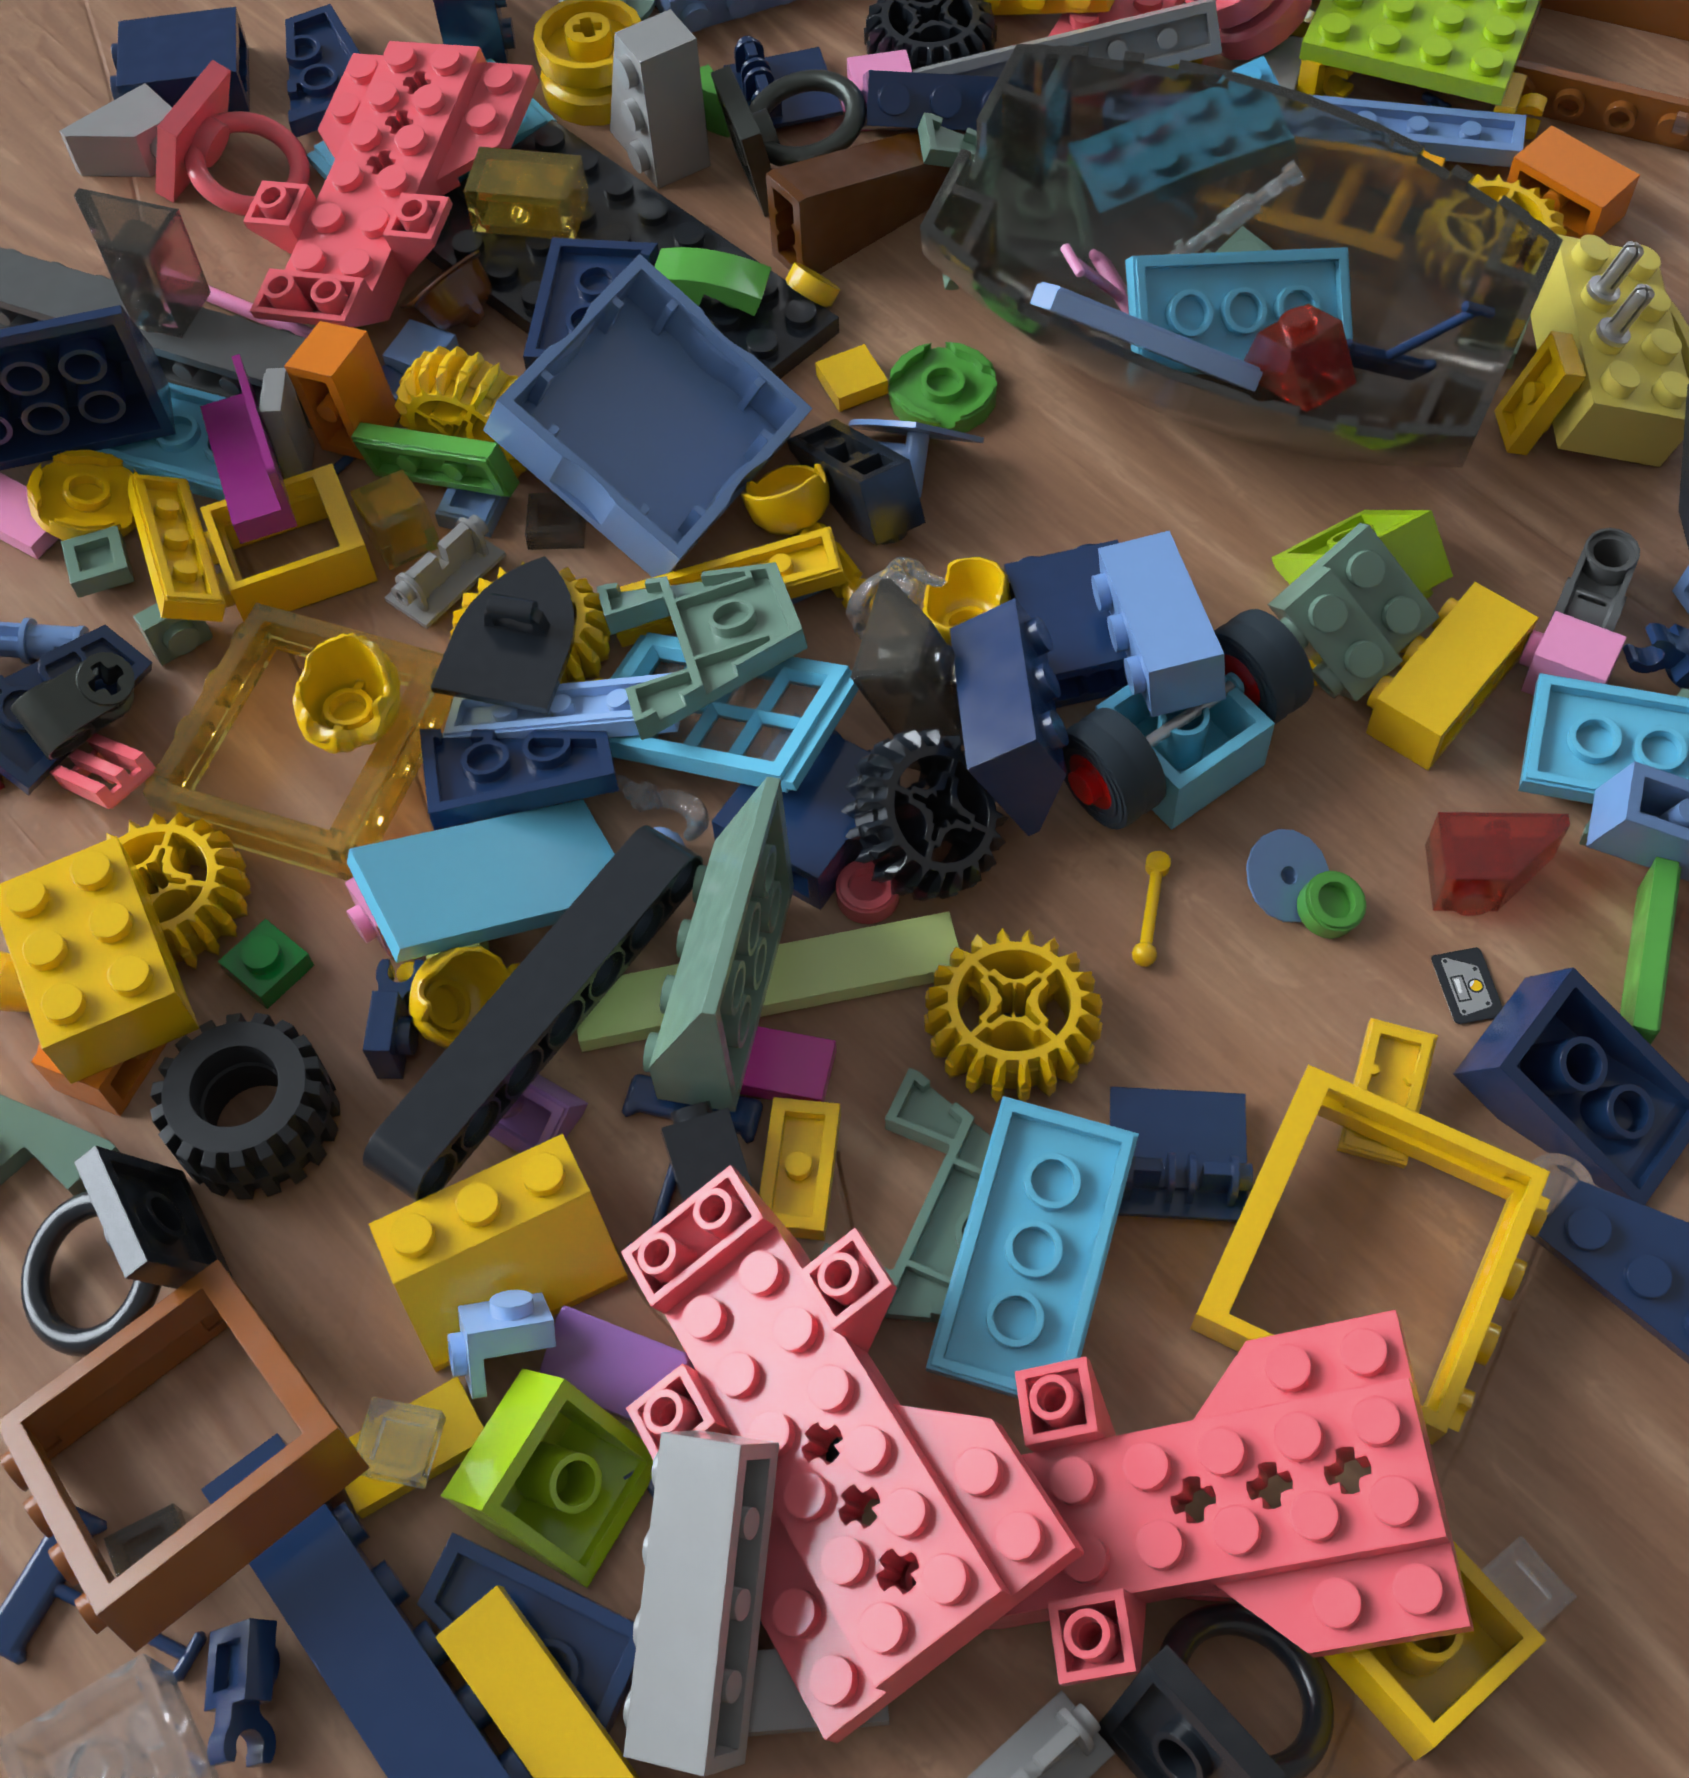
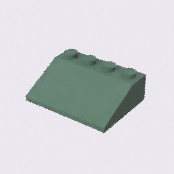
M765 778L714 841L708 865H699L696 870L692 891L693 902L696 903L692 920L683 919L677 937L676 952L677 956L680 957L676 975L668 974L661 990L660 1011L664 1014L659 1033L651 1032L644 1048L643 1070L651 1074L657 1099L690 1105L710 1101L714 1109L721 1110L728 1107L729 1111H736L794 890L780 778Z

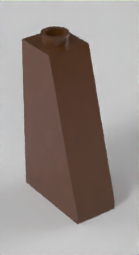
M916 129L774 168L766 173L772 255L788 270L791 269L794 262H797L822 274L949 198L951 167L923 163L919 133Z

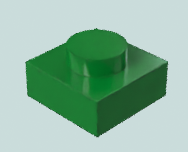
M266 918L218 961L225 974L266 1009L272 1006L315 966L305 950Z

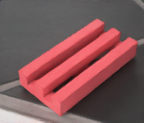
M95 733L87 740L94 749L90 754L76 749L68 756L75 764L71 770L57 765L49 773L62 788L107 809H113L154 773L156 767L144 752ZM94 773L101 776L104 781L111 784L117 783V785L109 790L104 784L87 776Z

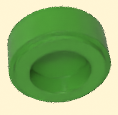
M1325 871L1314 876L1301 889L1297 898V911L1302 923L1312 933L1323 938L1335 939L1348 934L1362 921L1366 912V899L1359 884L1350 876L1338 871Z

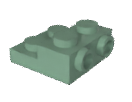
M1359 523L1267 604L1278 619L1293 633L1305 653L1316 665L1312 672L1317 684L1332 698L1342 695L1354 701H1358L1383 676H1386L1403 661L1398 653L1439 618V615L1371 526Z

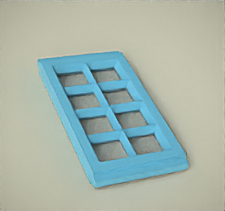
M650 632L646 636L640 635L610 679L674 673L686 669L687 664L678 637ZM791 657L680 720L678 732L659 733L644 740H641L640 735L609 738L612 756L759 787L766 777L780 778L782 792L788 793L789 790L797 791L864 682L861 672L852 671L846 665Z

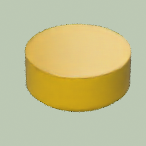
M794 262L785 278L787 285L826 308L833 305L841 290L827 278L797 262Z

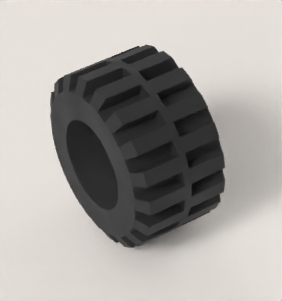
M242 1013L226 1015V1024L216 1026L213 1020H210L200 1025L199 1028L202 1034L193 1040L185 1035L175 1044L179 1051L178 1055L174 1059L165 1057L158 1068L165 1079L164 1081L153 1082L150 1096L157 1106L150 1109L152 1121L160 1131L158 1135L189 1176L199 1185L205 1183L212 1193L223 1197L231 1189L237 1199H253L255 1189L260 1188L269 1197L282 1192L281 1182L291 1178L296 1185L308 1177L303 1168L310 1161L319 1166L327 1155L322 1146L323 1141H335L338 1127L333 1117L340 1115V1102L334 1093L336 1087L306 1036L304 1034L300 1036L294 1025L283 1019L275 1025L270 1015L255 1013L251 1022H247ZM257 1086L277 1087L271 1104L257 1118L239 1126H217L222 1110L239 1093Z

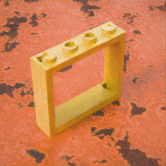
M1308 1064L1190 1329L1237 1352L1240 1351L1246 1341L1273 1336V1334L1229 1313L1317 1115L1506 1199L1423 1406L1421 1405L1429 1442L1433 1445L1447 1433L1448 1428L1459 1432L1466 1412L1473 1405L1476 1392L1465 1388L1474 1363L1485 1366L1498 1342L1502 1326L1491 1322L1500 1297L1511 1301L1523 1279L1527 1262L1517 1258L1525 1234L1535 1238L1547 1218L1548 1212L1546 1210L1550 1199L1541 1196L1550 1171Z

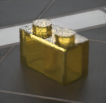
M491 147L478 148L464 188V195L474 232L550 239L552 237L576 239L589 197L581 155Z

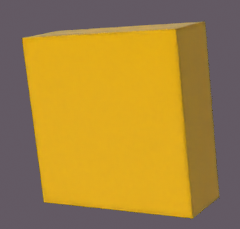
M865 344L815 362L816 376L839 412L888 394V379Z

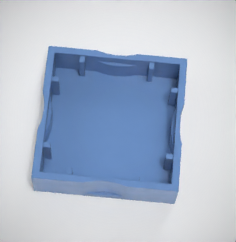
M639 254L590 304L584 318L577 327L565 338L549 346L497 399L483 431L651 577L670 573L676 568L746 488V483L756 477L792 436L813 408L753 354L743 350L725 337L711 323L697 304Z

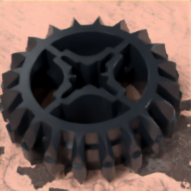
M877 0L876 4L869 6V14L866 19V27L864 28V44L867 47V55L906 49L911 69L995 50V42L997 41V25H995V16L992 12L991 3L983 0Z
M925 729L920 732L905 730L894 735L893 739L887 738L876 743L874 748L870 749L871 754L862 757L854 765L859 776L850 779L849 783L845 786L846 790L856 799L847 803L841 811L854 818L856 827L850 829L845 838L855 841L859 839L863 847L855 861L862 862L863 864L872 861L875 867L871 881L883 883L890 880L892 894L903 896L911 893L913 899L919 901H927L938 897L946 899L958 895L959 891L977 885V882L982 881L981 873L989 871L991 867L997 864L992 852L999 850L1006 841L995 828L1002 826L1009 817L996 811V801L967 770L965 750L961 751L960 735H947L941 738L938 729ZM907 768L920 771L918 782L911 784L908 788L898 785L901 775ZM943 841L952 844L948 855L942 862L931 860L933 850L941 847Z

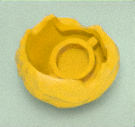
M342 633L337 637L326 640L324 643L318 644L306 656L305 667L299 681L296 682L293 696L297 723L305 739L332 754L340 752L349 753L356 748L366 744L371 745L380 740L389 731L398 716L401 702V682L397 667L376 643L363 635L357 636L355 633L348 635Z

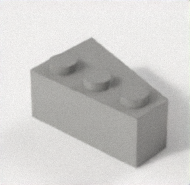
M671 9L615 32L610 132L627 151L634 169L638 173L644 172L657 189L711 166L697 38Z

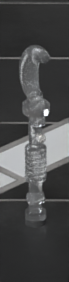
M1294 160L1281 168L1283 173L1269 181L1254 194H1245V196H1242L1231 206L1216 215L1214 223L1190 238L1185 244L1181 238L1175 241L1173 244L1176 249L1172 250L1169 254H1191L1198 252L1223 233L1230 234L1246 223L1251 217L1260 212V206L1279 195L1288 186L1292 185L1294 188L1303 182L1305 177ZM1126 286V288H1125V295L1128 297V294H1127V286Z
M616 773L619 791L624 793V797L631 801V806L639 812L651 810L653 807L655 809L662 807L680 813L687 822L686 830L683 833L686 841L697 839L707 829L709 824L707 808L693 794L675 789L657 791V787L650 781H643L641 784H637L628 777Z

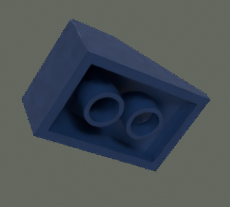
M1574 967L1526 977L1453 1073L1498 1120L1598 1187L1646 1205L1689 1143V1083Z

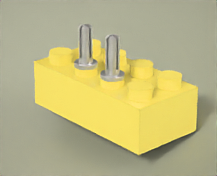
M1556 234L1523 281L1537 350L1551 331L1571 333L1586 374V378L1579 390L1571 396L1552 421L1558 449L1660 467L1684 439L1687 385L1689 384V326L1665 291L1660 271V257L1653 249L1640 245L1638 242L1628 241L1624 247L1609 245L1600 237L1591 234L1584 235L1581 239Z

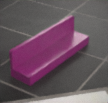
M237 354L231 357L242 394L200 406L232 525L240 544L298 525L275 452L258 412V400L241 356Z

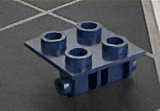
M744 36L738 40L734 49L735 63L729 64L749 107L755 97L766 86L785 75L804 70L828 71L819 47L765 57L762 43L751 36ZM813 91L787 98L778 104L769 115L774 128L777 129L843 115V109L837 96L826 92Z
M1110 1087V1126L1139 1133L1118 1216L1238 1222L1248 1199V1191H1251L1253 1186L1252 1163H1247L1246 1094Z

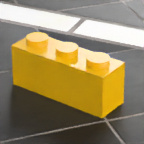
M1477 582L1473 583L1459 601L1453 597L1446 601L1438 613L1439 618L1433 622L1432 628L1434 631L1427 639L1419 635L1413 640L1402 657L1403 661L1400 663L1402 669L1394 678L1388 674L1383 676L1374 687L1367 701V706L1371 707L1373 711L1366 734L1428 771L1521 658L1539 618Z

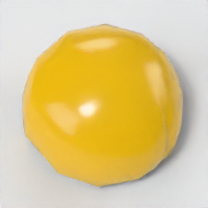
M814 464V468L807 465H785L766 473L756 483L753 481L747 482L745 486L746 493H743L741 496L750 517L757 526L770 534L793 535L799 533L804 528L809 529L822 517L830 499L828 478L821 464Z
M982 557L962 558L950 562L947 566L944 581L936 587L931 584L926 586L922 620L931 636L942 644L952 646L950 628L1011 600L1006 573L997 562Z
M482 946L451 948L427 959L415 974L409 996V1012L413 1017L412 1020L415 1027L422 1036L447 1049L510 976L502 959Z

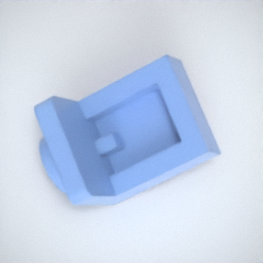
M506 1290L493 1295L490 1301L459 1305L460 1332L447 1334L452 1376L465 1375L472 1399L487 1397L484 1359L556 1347L554 1319L542 1292L532 1294L525 1290Z

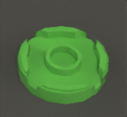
M945 342V348L937 347L932 349L931 343L919 345L903 354L891 369L888 391L889 401L894 414L901 421L919 422L962 433L969 432L985 422L995 408L997 396L996 372L992 362L982 353L964 344Z

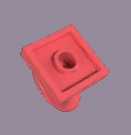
M212 60L157 126L155 193L174 203L189 183L192 182L197 191L215 206L236 215L246 216L255 196L242 195L226 189L212 177L207 167H212L221 157L230 133L242 132L259 135L277 145L285 154L289 163L290 170L287 183L308 184L310 164L301 142L279 122L252 112H228L231 70Z

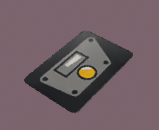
M1479 948L1458 950L1431 957L1455 1023H1468L1494 1018L1498 1015L1503 1006Z

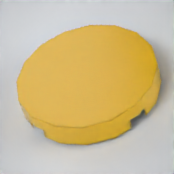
M75 450L54 455L52 463L47 464L43 468L42 464H39L32 471L29 478L27 497L31 516L44 531L61 540L71 539L116 525L124 537L137 527L127 493L129 476L133 475V473L123 467V460L108 453L93 450Z

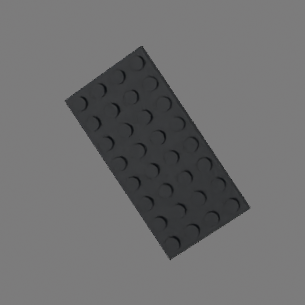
M553 119L510 149L506 160L489 170L486 166L482 167L460 183L461 186L443 195L449 197L453 205L435 247L426 256L428 260L444 270L471 253L480 250L481 253L478 259L493 289L486 303L527 334H529L552 237L658 243L659 252L661 248H701L730 253L758 262ZM770 271L765 291L755 316L739 309L730 308L719 300L704 294L699 307L711 323L734 344L753 354L779 379L839 333L838 316L787 285L786 280L773 271Z

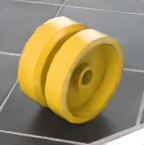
M565 0L545 11L536 23L533 41L537 61L541 67L540 78L544 98L549 109L564 121L581 126H604L610 124L615 32L641 22L635 9L621 0Z

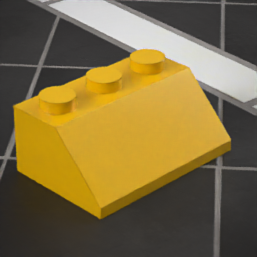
M563 1134L368 1224L392 1283L435 1372L450 1366L447 1334L460 1332L459 1305L490 1301L493 1295L506 1290H525L532 1294L542 1292L552 1316L560 1312L563 1305L573 1307L629 1280L590 1189Z

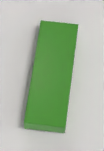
M362 422L359 423L351 436L354 444L375 476L504 497H511L520 483L500 446L495 442Z
M1660 857L1655 858L1637 889L1620 1008L1622 1017L1650 1045L1661 1028L1682 868L1679 867L1680 862Z

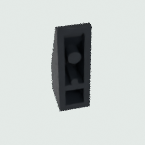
M835 418L787 440L789 450L801 465L814 468V464H821L829 482L830 503L851 530L876 546L898 542L907 536L909 530L926 523L911 463L906 457Z

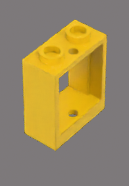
M332 463L283 480L298 525L296 527L240 544L232 525L226 499L200 507L208 530L204 532V536L214 566L220 564L222 572L218 573L217 577L226 603L225 608L236 605L246 627L378 581L365 543ZM326 518L329 519L339 544L338 547L245 579L243 578L234 553L235 549Z

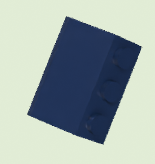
M1016 598L950 628L967 770L1027 836H1030L1040 831L1067 775L1062 747L1068 745L1069 739L1064 723L1056 711L1055 699L1061 696V690L1056 675L1049 666L1047 653L1053 650L1051 635L1043 620L1038 616L1031 618Z

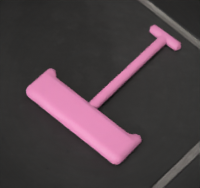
M1069 243L1063 244L1060 250L1075 276H1085L1115 300L1120 311L1129 314L1127 287L1112 261L1102 252L1092 249L1089 252V258L1096 268V272L1076 256Z

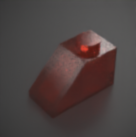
M1310 304L1286 311L1280 316L1279 321L1258 332L1244 359L1245 362L1260 367V371L1263 372L1259 385L1305 412L1312 410L1357 383L1342 321Z
M1438 812L1425 844L1433 911H1455L1464 916L1481 915L1488 911L1497 912L1554 858L1570 826L1569 814Z

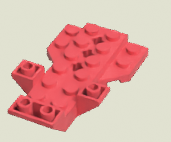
M389 41L383 55L353 53L318 127L320 136L335 158L318 198L316 199L308 184L262 180L243 220L247 229L291 254L285 270L269 268L250 309L252 316L256 319L317 325L319 321L354 328L388 321L407 278L437 243L453 205L450 198L443 195L461 186L458 177L484 163L489 170L507 159L539 83L533 65L487 62L481 48L477 46Z
M730 1165L621 1251L650 1306L665 1314L696 1369L694 1370L682 1363L626 1407L653 1461L659 1450L661 1432L703 1430L779 1442L760 1620L826 1741L839 1743L1085 1553L1001 1424L991 1418L900 1405L868 1353L897 1287L858 1229H852L811 1262L791 1232L740 1172ZM839 1437L842 1441L834 1446L840 1454L834 1462L830 1463L826 1461L828 1447L834 1439ZM875 1498L880 1501L879 1504L872 1508L877 1515V1519L868 1526L862 1523V1515L865 1513L864 1508L867 1503ZM909 1562H913L919 1565V1569L911 1573L917 1583L909 1592L900 1588V1578L903 1577L901 1573Z
M1396 1310L1246 1341L1193 1420L1117 1436L1092 1364L1086 1356L1015 1371L1025 1446L1033 1451V1453L1023 1454L1022 1457L1085 1553L985 1630L1006 1629L1050 1621L1059 1685L1068 1686L1139 1674L1141 1670L1147 1603L1219 1590L1228 1594L1313 1658L1474 1631L1402 1323ZM1357 1460L1362 1468L1371 1466V1474L1359 1479L1360 1491L1357 1493L1348 1494V1491L1340 1482L1335 1483V1477L1344 1472V1464L1349 1461ZM1279 1475L1286 1483L1293 1481V1489L1281 1493L1280 1500L1282 1506L1272 1509L1265 1499L1259 1498L1260 1490L1268 1487V1479L1270 1477ZM1203 1490L1211 1498L1216 1496V1504L1205 1507V1520L1196 1523V1520L1185 1511V1506L1193 1501V1494L1195 1492ZM909 1562L901 1573L903 1577L900 1578L901 1589L910 1592L917 1582L911 1573L919 1569V1565Z

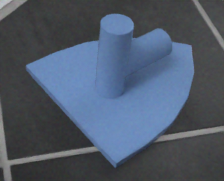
M854 419L849 421V427L854 429L907 436L906 444L877 442L910 460L919 497L922 495L929 438L983 443L984 437L919 422L882 419Z

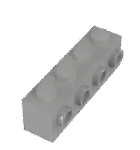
M703 1430L661 1432L659 1450L652 1465V1482L655 1489L651 1523L642 1549L645 1575L641 1608L637 1613L633 1626V1641L636 1646L632 1686L626 1698L623 1712L624 1724L627 1728L623 1757L703 1777L745 1764L779 1442Z

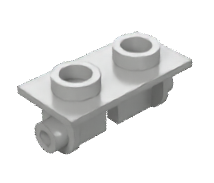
M472 515L468 519L464 517L459 518L455 523L456 527L437 543L438 549L434 553L428 551L405 573L400 572L395 577L396 585L384 597L385 601L428 629L463 596V593L470 590L479 581V578L485 576L500 562L506 554L484 538L489 529L485 522L477 515Z
M1061 1690L967 1778H1090L1115 1752L1098 1733L1101 1730V1726L1090 1711L1081 1703L1075 1706Z

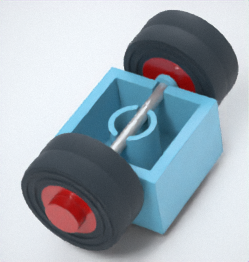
M1250 609L1241 612L1226 624L1214 630L1224 652L1226 699L1151 717L1143 694L1133 695L1129 685L1098 704L1093 712L1082 718L1078 723L1066 729L1069 743L1067 746L1062 747L1067 773L1064 781L1075 799L1091 817L1105 827L1118 830L1129 826L1139 819L1141 815L1153 810L1172 830L1265 765L1274 725L1288 714L1303 706L1311 697L1314 688L1313 672L1308 657L1293 633L1280 620L1263 610Z

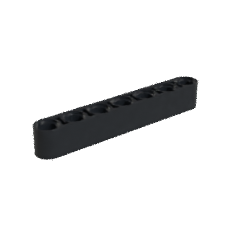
M644 825L636 830L378 1127L365 1148L363 1165L415 1201L442 1190L693 889L696 870L699 865H703L702 857L651 826Z

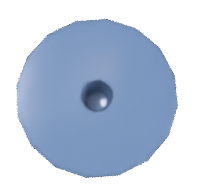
M1277 829L1261 836L1251 848L1246 864L1247 884L1255 902L1267 915L1282 922H1302L1297 911L1299 892L1314 876L1329 871L1322 851L1309 837L1295 830Z

